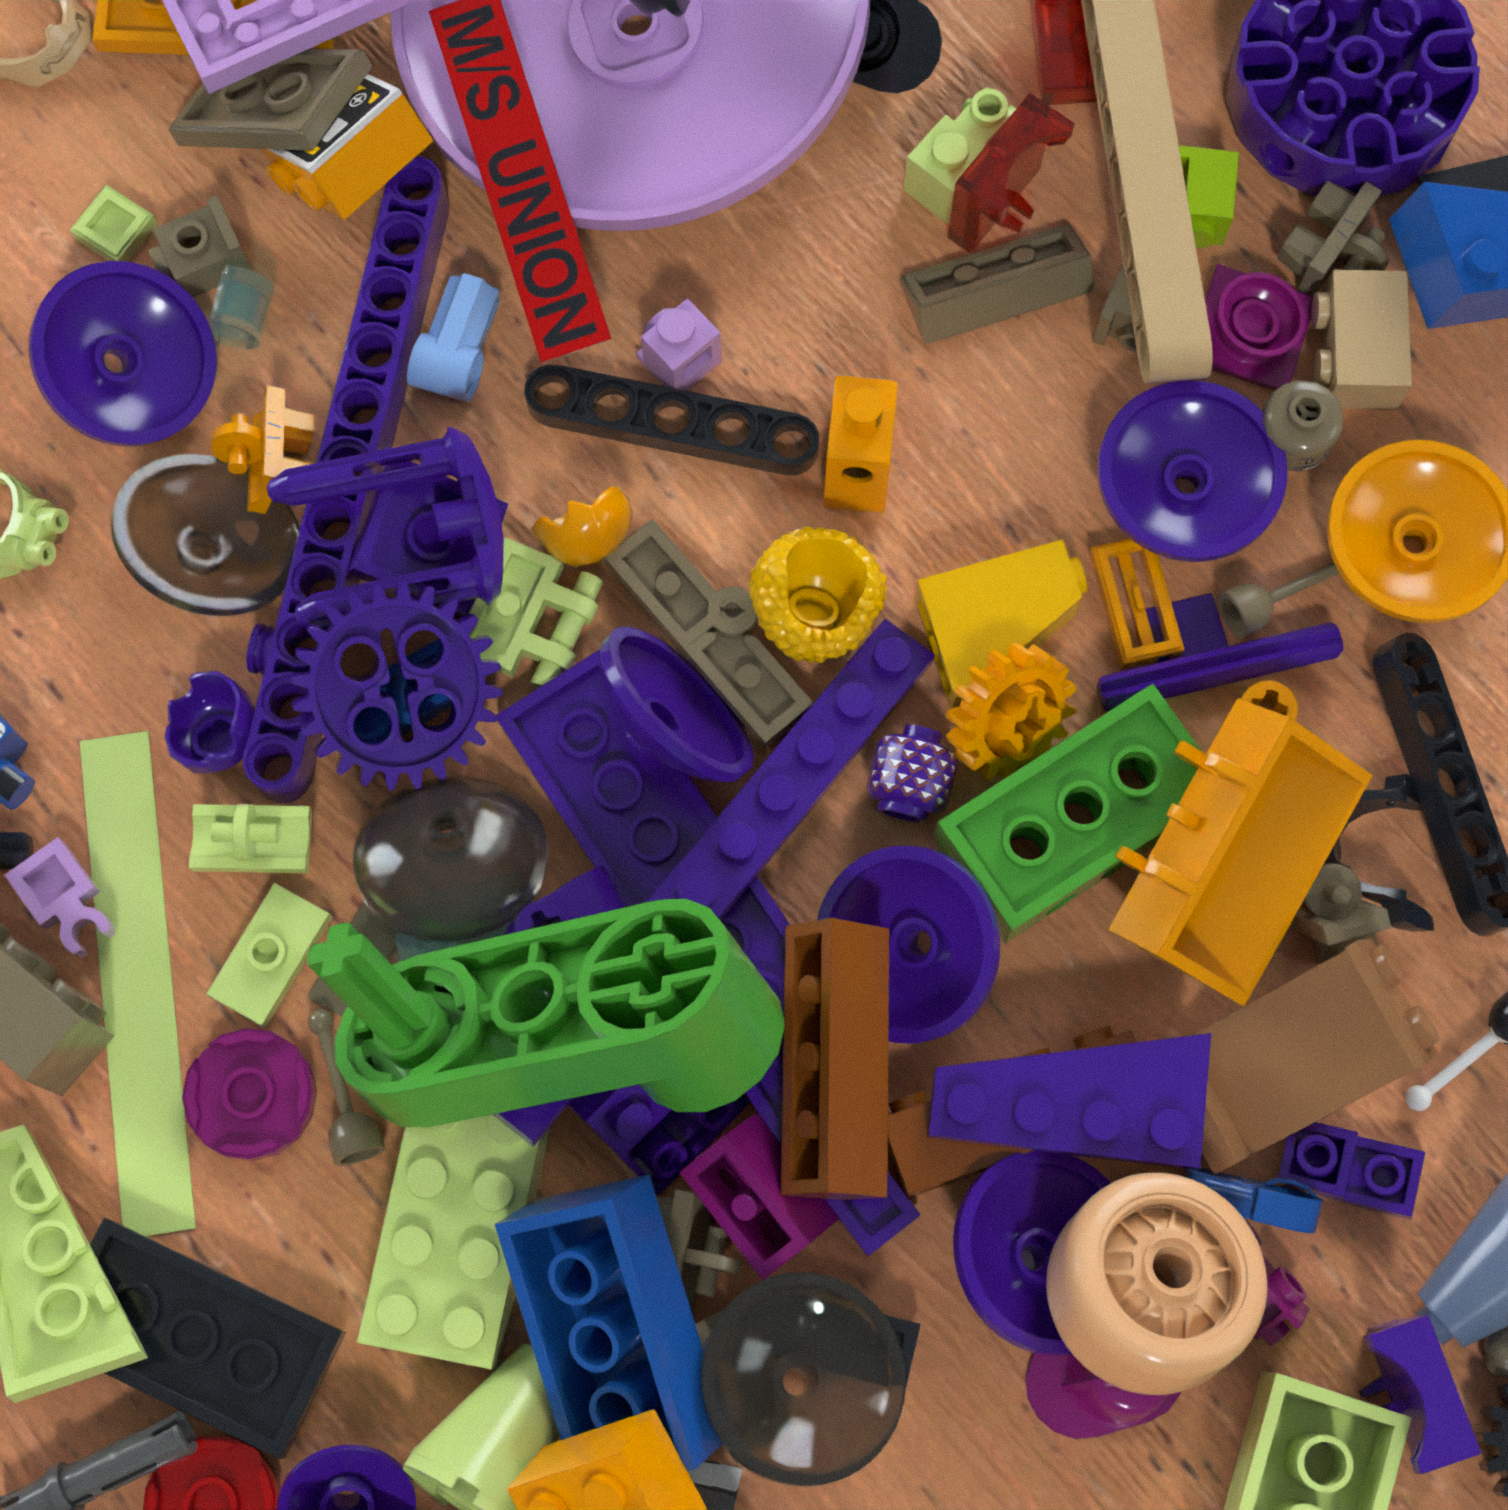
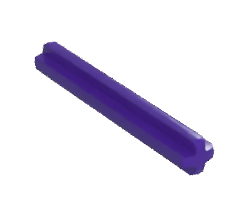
M1324 623L1104 675L1098 680L1097 693L1104 711L1109 712L1152 683L1163 698L1166 699L1335 659L1343 651V640L1335 623Z

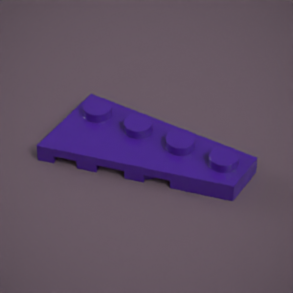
M1211 1033L936 1067L928 1137L1198 1170L1201 1167Z

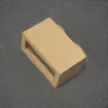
M1333 270L1323 291L1316 292L1312 302L1313 329H1321L1322 349H1317L1314 357V382L1329 389L1339 400L1341 409L1397 410L1412 387L1407 271Z

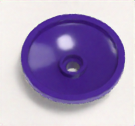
M104 261L86 265L71 272L56 283L45 295L37 308L30 328V365L35 382L43 398L65 423L79 433L96 441L115 446L131 447L149 445L167 439L185 428L195 419L211 394L216 376L217 355L210 325L197 302L182 286L167 275L148 266L126 261ZM105 354H113L121 360V372H112L106 367L104 362Z
M1187 380L1169 382L1148 389L1134 397L1117 413L1110 423L1100 447L1097 474L1103 502L1115 523L1129 538L1143 548L1169 559L1203 562L1217 560L1239 552L1263 534L1275 518L1282 504L1287 486L1288 468L1285 451L1278 448L1267 436L1263 424V412L1259 407L1240 393L1227 387L1205 381ZM1178 479H1188L1194 484L1196 490L1192 493L1181 492L1176 487L1175 481Z
M618 627L603 640L600 650L603 680L612 707L618 719L625 727V734L638 751L647 756H653L672 769L712 782H734L750 770L753 764V750L741 721L689 660L657 637L633 627Z
M893 846L878 849L860 857L845 868L830 886L823 899L817 920L835 918L889 928V1042L912 1044L941 1038L967 1023L984 1004L992 989L999 967L1000 934L993 906L978 880L953 858L939 851L919 846ZM922 931H925L931 939V947L927 953L922 952L918 946V937Z
M1032 1151L1021 1155V1152H1018L992 1164L973 1181L966 1191L959 1206L954 1225L953 1254L955 1267L963 1291L975 1312L991 1330L1010 1344L1041 1355L1060 1356L1072 1354L1055 1327L1047 1300L1046 1275L1053 1246L1060 1232L1075 1213L1095 1193L1111 1184L1096 1168L1075 1156L1043 1151ZM1023 1249L1029 1251L1034 1258L1033 1270L1028 1269L1023 1262Z

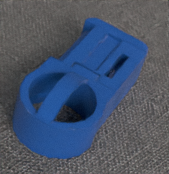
M1202 1167L1198 1170H1184L1183 1177L1193 1179L1219 1193L1244 1218L1298 1232H1316L1323 1199L1318 1197L1306 1184L1292 1178H1272L1261 1182L1223 1172L1214 1175L1212 1170ZM1275 1184H1294L1307 1190L1309 1193Z

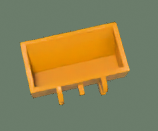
M1237 698L1206 754L1185 741H1179L1173 753L1178 758L1196 768L1197 771L1178 805L1172 803L1167 811L1166 816L1170 819L1148 859L1123 845L1118 850L1115 858L1139 872V875L1108 930L1244 1007L1373 775L1291 717Z

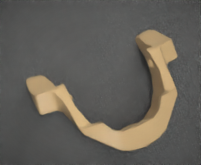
M51 0L60 4L62 8V23L59 25L49 24L45 30L47 44L35 55L22 58H0V78L32 87H40L69 72L81 57L92 38L89 13L75 0Z

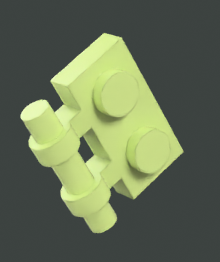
M505 537L501 594L489 606L480 598H476L469 614H474L479 620L474 629L469 633L470 638L488 635L492 639L493 643L480 654L481 659L497 660L501 665V669L497 672L514 678L523 656L538 662L539 665L530 682L534 688L538 689L572 667L576 658L572 650L584 624L590 625L599 608L595 599L603 581L599 577L583 571L580 573L573 590L560 586L557 582L564 569L563 563L551 555ZM546 606L562 614L550 640L534 634Z

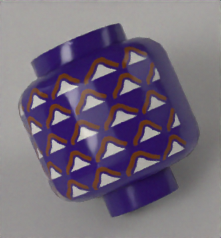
M908 724L905 725L903 734H890L879 740L866 785L869 795L878 801L876 809L878 812L896 819L924 824L927 821L928 815H935L946 809L958 767V760L954 752L940 744L942 739L940 732Z

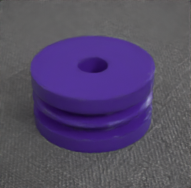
M257 623L252 630L247 649V669L250 673L257 674L260 671L261 675L264 674L275 631L272 625L267 628L266 624Z

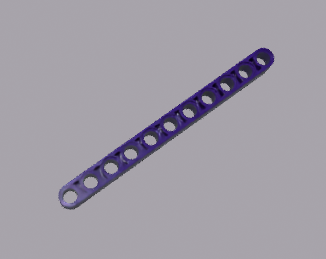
M416 156L385 185L316 463L393 447L408 385V364L413 347L420 336L449 216V200L438 167L427 158ZM415 191H431L425 198L419 200L407 199ZM401 245H418L409 254H394V251ZM391 298L404 299V303L397 309L392 311L379 309L386 300ZM388 353L391 355L390 359L379 367L365 365L367 360L375 354ZM363 409L378 410L376 416L370 422L365 424L351 422L353 416ZM386 466L363 470L359 477L384 472ZM377 490L308 503L305 506L243 755V768L246 776L268 800L276 803L293 802L307 792L312 782L318 757L315 749L323 737L322 732L309 736H303L300 727L314 716L312 711L302 712L293 719L279 718V711L288 699L308 694V688L299 687L290 681L291 674L309 671V664L295 658L294 651L301 641L312 638L306 627H302L297 623L295 608L299 603L308 598L311 587L321 580L331 579L336 581L334 589L360 584V578L347 572ZM336 522L350 524L348 532L343 537L336 540H326L323 538L325 530L331 524ZM278 757L292 758V766L283 778L276 781L264 779L265 769L273 759Z

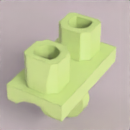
M193 804V840L188 867L193 872L309 873L312 809L310 806Z

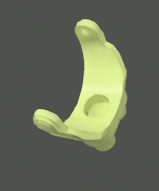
M0 469V484L10 487L13 500L10 523L0 539V579L17 575L21 570L35 569L38 565L50 566L56 558L55 539L57 534L63 533L67 529L69 516L65 510L54 508L50 501L37 498L30 488L11 474H6Z

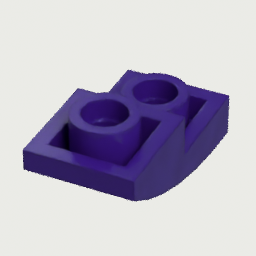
M1314 1122L1287 1136L1278 1178L1297 1180L1306 1184L1316 1195L1412 1220L1425 1160V1152L1360 1137L1356 1131ZM1280 1183V1184H1283V1185H1286V1186H1290V1187H1293V1188H1296V1189H1299V1190L1308 1192L1307 1190H1305V1189H1303V1188H1301V1187H1298V1186H1296V1185H1294V1184Z

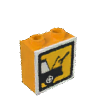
M367 74L314 150H261L271 162L265 168L266 172L286 195L291 196L296 192L314 211L318 212L324 208L345 220L431 144L433 139L399 88Z

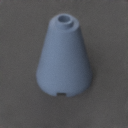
M1508 1172L1417 1293L1425 1303V1306L1416 1312V1315H1429L1437 1339L1443 1346L1454 1337L1464 1348L1508 1326Z

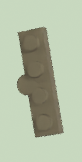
M653 519L622 542L614 552L604 557L605 564L765 749L796 725L814 702L757 637L751 635L756 627L758 617L754 611L750 593L744 588L736 586L724 587L716 592Z

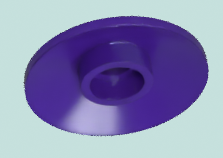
M340 1445L323 1449L308 1456L291 1470L280 1488L277 1510H416V1493L411 1477L392 1456L367 1446ZM342 1491H354V1493L349 1495L339 1494Z

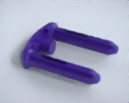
M447 427L446 434L440 439L394 448L389 447L379 451L285 469L268 482L267 493L272 501L290 506H298L452 475L457 479L462 498L432 504L434 522L440 542L471 536L474 556L471 561L424 571H413L409 574L376 581L380 583L385 594L395 592L399 580L407 581L409 589L445 582L449 586L448 589L434 592L433 606L435 607L440 606L451 596L457 599L458 602L480 598L489 606L501 594L504 538L499 506L490 476L475 445L468 435L460 430ZM411 460L421 462L416 466L361 477L354 475L357 471ZM375 581L313 593L296 606L295 619L297 623L302 627L312 624L327 630L332 623L325 612L324 606L329 604L344 614L350 610L346 593L350 589L360 597L363 603L371 601L372 582ZM419 595L412 596L411 598L417 600Z

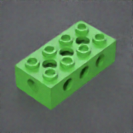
M1153 683L937 822L933 840L943 854L964 866L985 890L996 914L1000 937L1005 944L1124 867L1125 864L1115 858L1121 845L1142 855L1153 848L1170 819L1166 816L1167 811L1172 803L1178 805L1197 771L1196 768L1178 758L1173 752L1179 741H1185L1197 749H1201ZM1130 770L1137 773L1143 779L1146 788L1132 789L1127 787L1120 780L1118 772ZM1078 804L1085 807L1091 813L1093 823L1078 824L1073 822L1066 815L1064 806ZM1017 838L1031 840L1038 846L1041 857L1033 860L1020 858L1013 852L1010 841Z

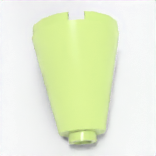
M523 1343L409 1453V1457L403 1465V1471L419 1487L444 1506L451 1503L459 1510H517L507 1488L543 1446L557 1442L559 1432L532 1345Z

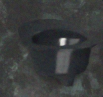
M870 0V17L865 47L857 73L852 82L880 92L898 94L915 89L928 79L940 60L942 47L939 23L928 6L918 0Z

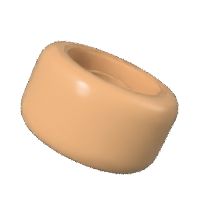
M1150 1172L1130 1175L1105 1186L1095 1193L1067 1222L1060 1232L1049 1258L1046 1291L1049 1310L1060 1337L1074 1357L1085 1368L1105 1382L1129 1392L1144 1395H1167L1182 1392L1202 1384L1225 1368L1244 1351L1256 1334L1264 1315L1267 1301V1274L1263 1254L1252 1229L1229 1201L1216 1191L1193 1179L1169 1173ZM1154 1270L1164 1277L1169 1287L1158 1280Z

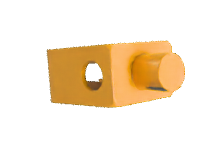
M835 376L826 462L824 508L885 513L898 382L884 379ZM850 467H860L869 470L872 475L865 478H855L846 475L843 470Z

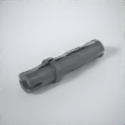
M177 1411L171 1414V1416L156 1422V1424L110 1444L69 1465L65 1462H59L47 1468L44 1477L19 1490H14L4 1496H0V1509L84 1510L85 1504L95 1500V1498L135 1481L172 1461L197 1452L198 1444L194 1441L197 1439L194 1428L188 1417L183 1412Z

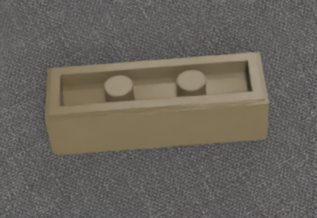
M1070 224L1058 226L900 277L901 286L919 334L925 343H932L1091 292L1094 287L1091 254Z

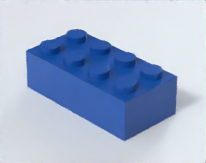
M649 1174L537 1199L494 1224L561 1440L655 1409L686 1470L690 1471L695 1470L730 1438Z

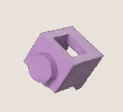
M687 298L676 308H665L652 317L644 328V334L641 336L642 348L636 352V358L663 386L687 391L722 362L720 331Z

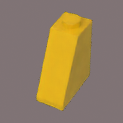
M1063 539L917 580L914 600L930 650L935 654L934 663L949 710L960 707L962 701L953 693L955 687H969L973 681L968 669L972 665L982 670L989 666V651L995 649L1007 657L1011 643L1017 642L1027 650L1032 644L1039 647L1075 617L1082 594L1087 592V581L1079 558L1077 556L1069 558Z

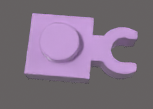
M59 837L4 875L41 927L48 930L59 921L61 922L59 932L61 942L69 952L82 959L88 954L79 942V932L85 925L96 924L98 930L108 938L115 935L112 921L99 910L87 907L85 904L100 891L67 844Z

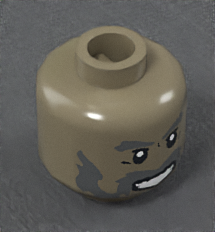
M1298 380L1286 383L1271 393L1262 409L1263 424L1267 436L1278 448L1285 451L1288 471L1300 472L1312 469L1328 457L1343 430L1344 415L1339 400L1329 389L1316 382Z

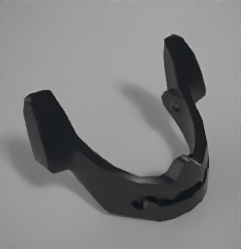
M1410 775L1387 776L1383 790H1365L1342 832L1350 822L1364 814L1381 809L1403 808L1422 811ZM1339 836L1324 863H1336L1352 870L1350 866L1340 862L1341 846ZM1360 881L1362 897L1377 902L1387 909L1391 927L1410 932L1434 931L1433 917L1424 908L1406 899V890L1379 887Z

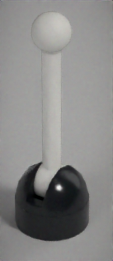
M1508 991L1492 1005L1488 1022L1489 1033L1423 1086L1414 1085L1407 1090L1405 1102L1410 1109L1414 1111L1426 1110L1431 1105L1432 1096L1495 1044L1501 1042L1508 1045Z

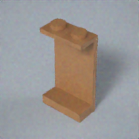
M1371 937L1356 941L1345 947V951L1192 1034L1211 1033L1202 1153L1214 1175L1440 1057L1433 1045L1439 1042L1437 1030L1421 1006L1416 1005L1412 1008L1398 985V983L1404 981L1403 972L1394 955L1385 945L1377 947Z

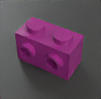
M756 1113L722 1136L679 1173L763 1281L826 1231L839 1218L825 1199L781 1195L782 1144L777 1140L759 1114Z

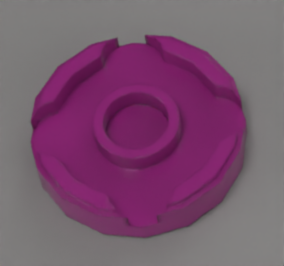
M250 1028L222 1034L209 1043V1047L201 1053L198 1059L195 1058L188 1069L183 1089L182 1100L186 1119L194 1133L205 1145L227 1158L256 1161L278 1155L296 1142L313 1117L317 1095L312 1067L297 1046L272 1031Z

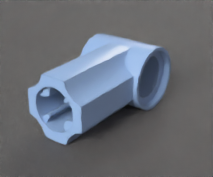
M465 273L460 276L450 275L429 333L424 332L420 334L413 347L407 370V383L409 386L466 403L471 401L482 374L484 352L482 349L501 301L499 289L492 287L484 279Z

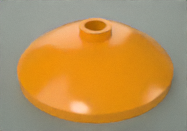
M1406 440L1380 447L1360 459L1344 476L1335 491L1327 519V538L1332 559L1338 572L1351 590L1371 607L1384 614L1416 623H1438L1463 617L1487 603L1508 579V490L1495 472L1484 462L1456 446L1432 440ZM1403 539H1416L1421 545L1422 552L1413 553L1408 551L1403 544Z

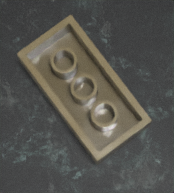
M0 922V1060L23 1080L63 1096L114 1037L111 1032L99 1023L107 1013L77 988L74 990L60 978L53 984L51 981L59 972L30 948L26 949L9 935L12 932Z

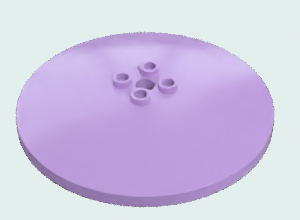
M459 0L413 1L390 12L392 45L403 85L415 112L437 147L466 178L486 192L428 12ZM501 0L575 228L603 231L644 230L671 226L701 218L744 199L786 171L810 148L825 130L844 101L858 70L865 47L870 17V0H690L685 14L681 17H676L666 9L657 13L646 14L629 0ZM642 15L652 20L649 29L643 34L630 36L621 31L623 23L632 16Z

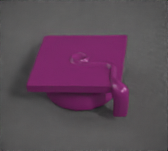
M1217 264L1205 297L1212 341V369L1274 391L1282 385L1290 383L1311 320L1313 296L1294 290L1289 283L1275 275L1262 272L1246 274Z

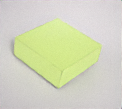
M105 185L70 229V232L76 241L108 261L129 262L151 235L152 229L158 226V222L153 214Z

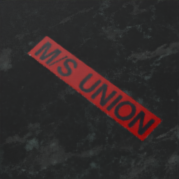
M459 0L428 11L540 362L543 363L611 340L612 338L501 0Z

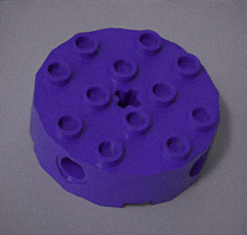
M1255 0L1242 23L1229 63L1226 103L1240 142L1271 176L1313 197L1318 195L1327 181L1343 186L1358 194L1365 182H1368L1382 190L1379 197L1405 190L1417 181V176L1425 175L1439 164L1478 93L1480 66H1477L1478 55L1472 42L1475 32L1466 8L1458 0Z

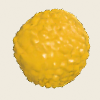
M806 526L801 530L795 529L789 534H783L780 539L774 540L770 547L762 553L756 566L750 573V598L753 601V608L757 614L760 627L765 630L767 639L773 640L776 647L781 649L786 656L796 661L805 660L808 663L815 661L823 663L828 658H838L844 656L849 650H855L858 644L870 633L875 618L884 608L887 587L885 583L887 577L881 572V567L876 562L875 556L869 553L862 544H859L854 536H848V534L835 529L831 530L823 527L813 529Z

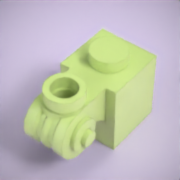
M990 87L977 92L972 99L968 98L961 107L962 112L955 120L945 115L907 156L903 191L947 225H950L987 185L993 153L991 148L993 147L998 150L1004 144L1010 145L1017 135L1016 132L1022 115L1021 111L1014 105L1008 106L1006 97L1000 91Z

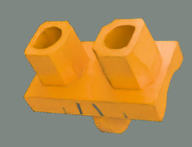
M269 385L264 390L263 410L253 415L250 424L249 418L246 415L234 414L230 417V423L217 427L211 436V451L213 455L220 461L228 463V470L231 473L243 474L247 471V465L249 464L247 511L266 514L272 502L267 493L268 482L285 469L312 464L308 461L284 457L283 450L306 455L312 443L315 417L314 414L286 408L285 389Z

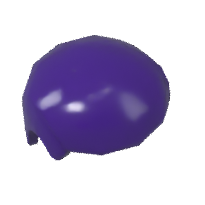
M220 671L196 672L189 677L191 685L189 692L182 698L169 700L168 702L169 724L166 727L164 738L171 758L191 772L205 775L229 769L243 759L255 706L247 692Z

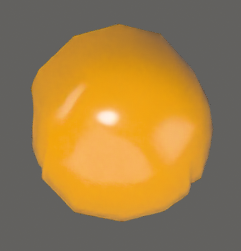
M610 486L591 505L575 500L568 501V513L553 521L546 516H542L535 521L531 530L545 549L559 562L571 566H584L598 563L616 550L622 543L632 523L633 510L630 499L622 489Z

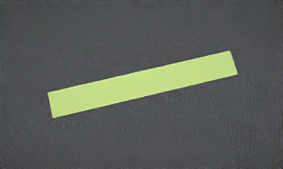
M144 731L80 741L91 877L100 891L93 897L94 908L106 915L112 921L115 928V935L111 938L103 935L97 926L96 934L103 1010L107 1013L104 1016V1025L114 1035L106 1045L122 1225L145 1236L196 1229L185 1110L182 1100L183 1089L149 732Z

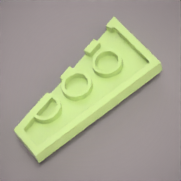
M24 1124L0 1132V1367L6 1397L17 1403L148 1358L35 1137Z

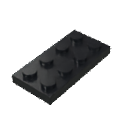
M103 1218L90 1246L148 1356L147 1359L105 1372L104 1374L279 1459H285L346 1332L108 1218Z

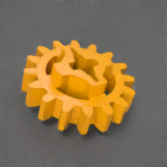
M1017 642L1011 643L1007 657L995 649L989 651V666L982 670L972 665L968 669L973 679L969 687H955L953 693L962 699L960 707L946 711V718L957 725L946 735L947 741L957 748L954 753L956 758L990 781L996 774L1005 779L1016 772L1017 767L1022 768L1033 761L1038 755H1042L1050 750L1051 746L1049 744L1054 738H1066L1068 732L1060 726L1063 718H1068L1076 713V708L1065 701L1077 690L1076 685L1065 678L1070 670L1053 656L1033 644L1027 650Z

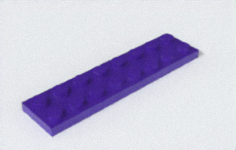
M599 649L496 716L498 717L497 723L593 867H605L626 907L648 901L717 819V816L688 774L666 766L653 756L641 753L628 740L625 734V727L618 719L612 707L603 680L600 665L601 649ZM756 877L721 919V922L779 998L784 1018L786 926L790 925V923L760 879ZM784 1032L779 1053L769 1069L757 1084L744 1093L780 1143H782Z

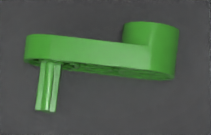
M688 899L650 901L415 955L393 965L350 923H339L329 927L326 942L311 945L308 953V966L348 1006L343 1013L335 1036V1064L346 1082L381 1117L400 1127H433L634 1085H640L654 1102L676 1112H707L737 1100L763 1078L779 1053L785 1028L779 998L723 923L709 907Z

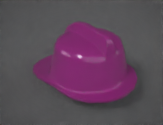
M1035 1353L1031 1358L1026 1374L1027 1397L1037 1418L1055 1433L1074 1439L1099 1437L1150 1422L1168 1412L1181 1394V1392L1167 1395H1144L1120 1389L1095 1376L1073 1354L1051 1356Z

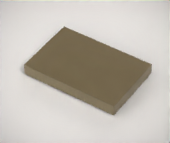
M307 49L210 94L202 82L172 122L168 131L178 146L314 150L373 66L363 50Z

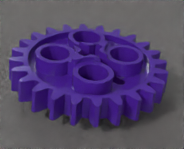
M399 580L394 597H386L378 581L372 582L371 601L364 603L353 590L346 591L350 610L343 614L329 604L324 606L325 612L332 624L327 630L308 624L306 629L318 644L315 649L296 648L295 655L303 662L309 664V671L290 675L292 684L308 688V694L292 701L293 710L301 712L312 711L314 715L300 727L303 736L322 732L324 737L315 749L316 755L322 758L337 750L340 755L335 769L340 775L347 772L355 763L360 765L359 779L363 786H367L371 782L376 771L383 772L384 781L389 791H394L399 773H407L416 789L421 788L423 769L430 767L437 777L441 780L446 779V769L443 760L450 756L464 766L467 765L469 761L461 746L466 740L484 746L486 740L475 729L478 721L496 722L498 718L491 710L483 706L484 699L502 696L503 692L498 686L485 682V676L501 669V665L497 660L481 659L480 654L493 643L492 639L488 635L470 638L469 633L474 629L479 619L474 614H469L455 621L453 616L457 610L458 600L451 596L446 599L438 608L433 606L434 588L430 585H426L422 589L417 600L410 597V589L405 580ZM384 629L392 631L399 671L405 679H413V685H409L403 690L413 732L412 738L408 741L402 740L400 736L395 701L388 691H380V686L389 683L390 680L380 637L381 631ZM420 630H428L435 633L439 640V650L436 656L424 664L413 663L405 655V644L408 638ZM355 643L367 644L376 653V662L373 669L363 676L348 675L340 667V658L343 651ZM432 694L445 695L449 697L451 702L449 717L437 726L425 725L418 719V707L421 701ZM368 707H378L388 714L386 731L374 739L360 737L353 730V722L356 715Z

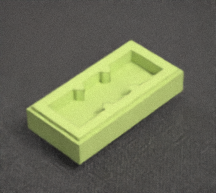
M274 883L206 995L266 1029L308 960L311 945L318 943L333 917L325 910Z

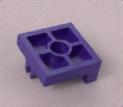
M1429 1315L1394 1319L1368 1328L1367 1335L1363 1337L1368 1350L1374 1353L1382 1375L1360 1389L1359 1393L1361 1397H1366L1387 1390L1391 1402L1379 1407L1412 1417L1406 1440L1412 1453L1410 1462L1415 1474H1424L1482 1454Z

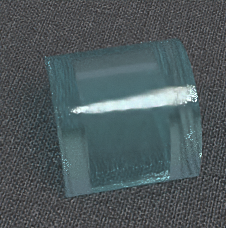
M227 265L223 269L210 315L213 335L217 344L243 349H253L259 346L274 293L272 282L264 276L244 268Z

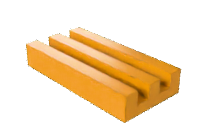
M1131 538L1091 547L1089 556L1121 670L1131 668L1135 663L1139 662L1149 664L1157 662L1161 657L1169 656L1170 659L1182 656L1185 649L1158 555L1143 548ZM1130 553H1140L1163 634V642H1154ZM1108 558H1116L1140 647L1133 648Z

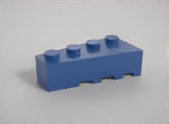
M1424 182L1389 218L1427 329L1507 318L1508 192Z

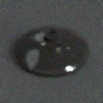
M181 454L150 462L127 479L120 489L113 507L111 535L118 557L124 567L142 587L157 598L172 606L197 614L234 616L258 610L273 602L285 591L300 530L299 524L291 507L286 504L272 501L266 514L247 511L248 468L243 474H233L228 470V463L222 462L214 456Z
M446 776L447 778L441 780L439 777L422 781L421 788L416 789L412 784L401 789L383 801L370 814L360 829L355 842L353 869L360 895L375 916L388 926L406 935L433 941H457L478 937L506 925L515 919L520 911L534 900L543 885L548 868L549 852L544 826L535 810L525 799L496 782L468 776ZM444 830H453V831L448 832V833H442V832H441V831H444Z
M792 1272L775 1275L759 1281L736 1296L724 1308L711 1327L703 1348L700 1363L699 1382L701 1399L708 1422L715 1436L727 1452L743 1467L766 1480L783 1485L800 1487L824 1485L846 1478L862 1469L888 1443L900 1419L905 1400L906 1372L904 1358L897 1336L887 1318L873 1301L858 1289L839 1279L818 1273ZM789 1370L799 1373L803 1378L804 1388L799 1396L789 1394L783 1386L784 1374Z

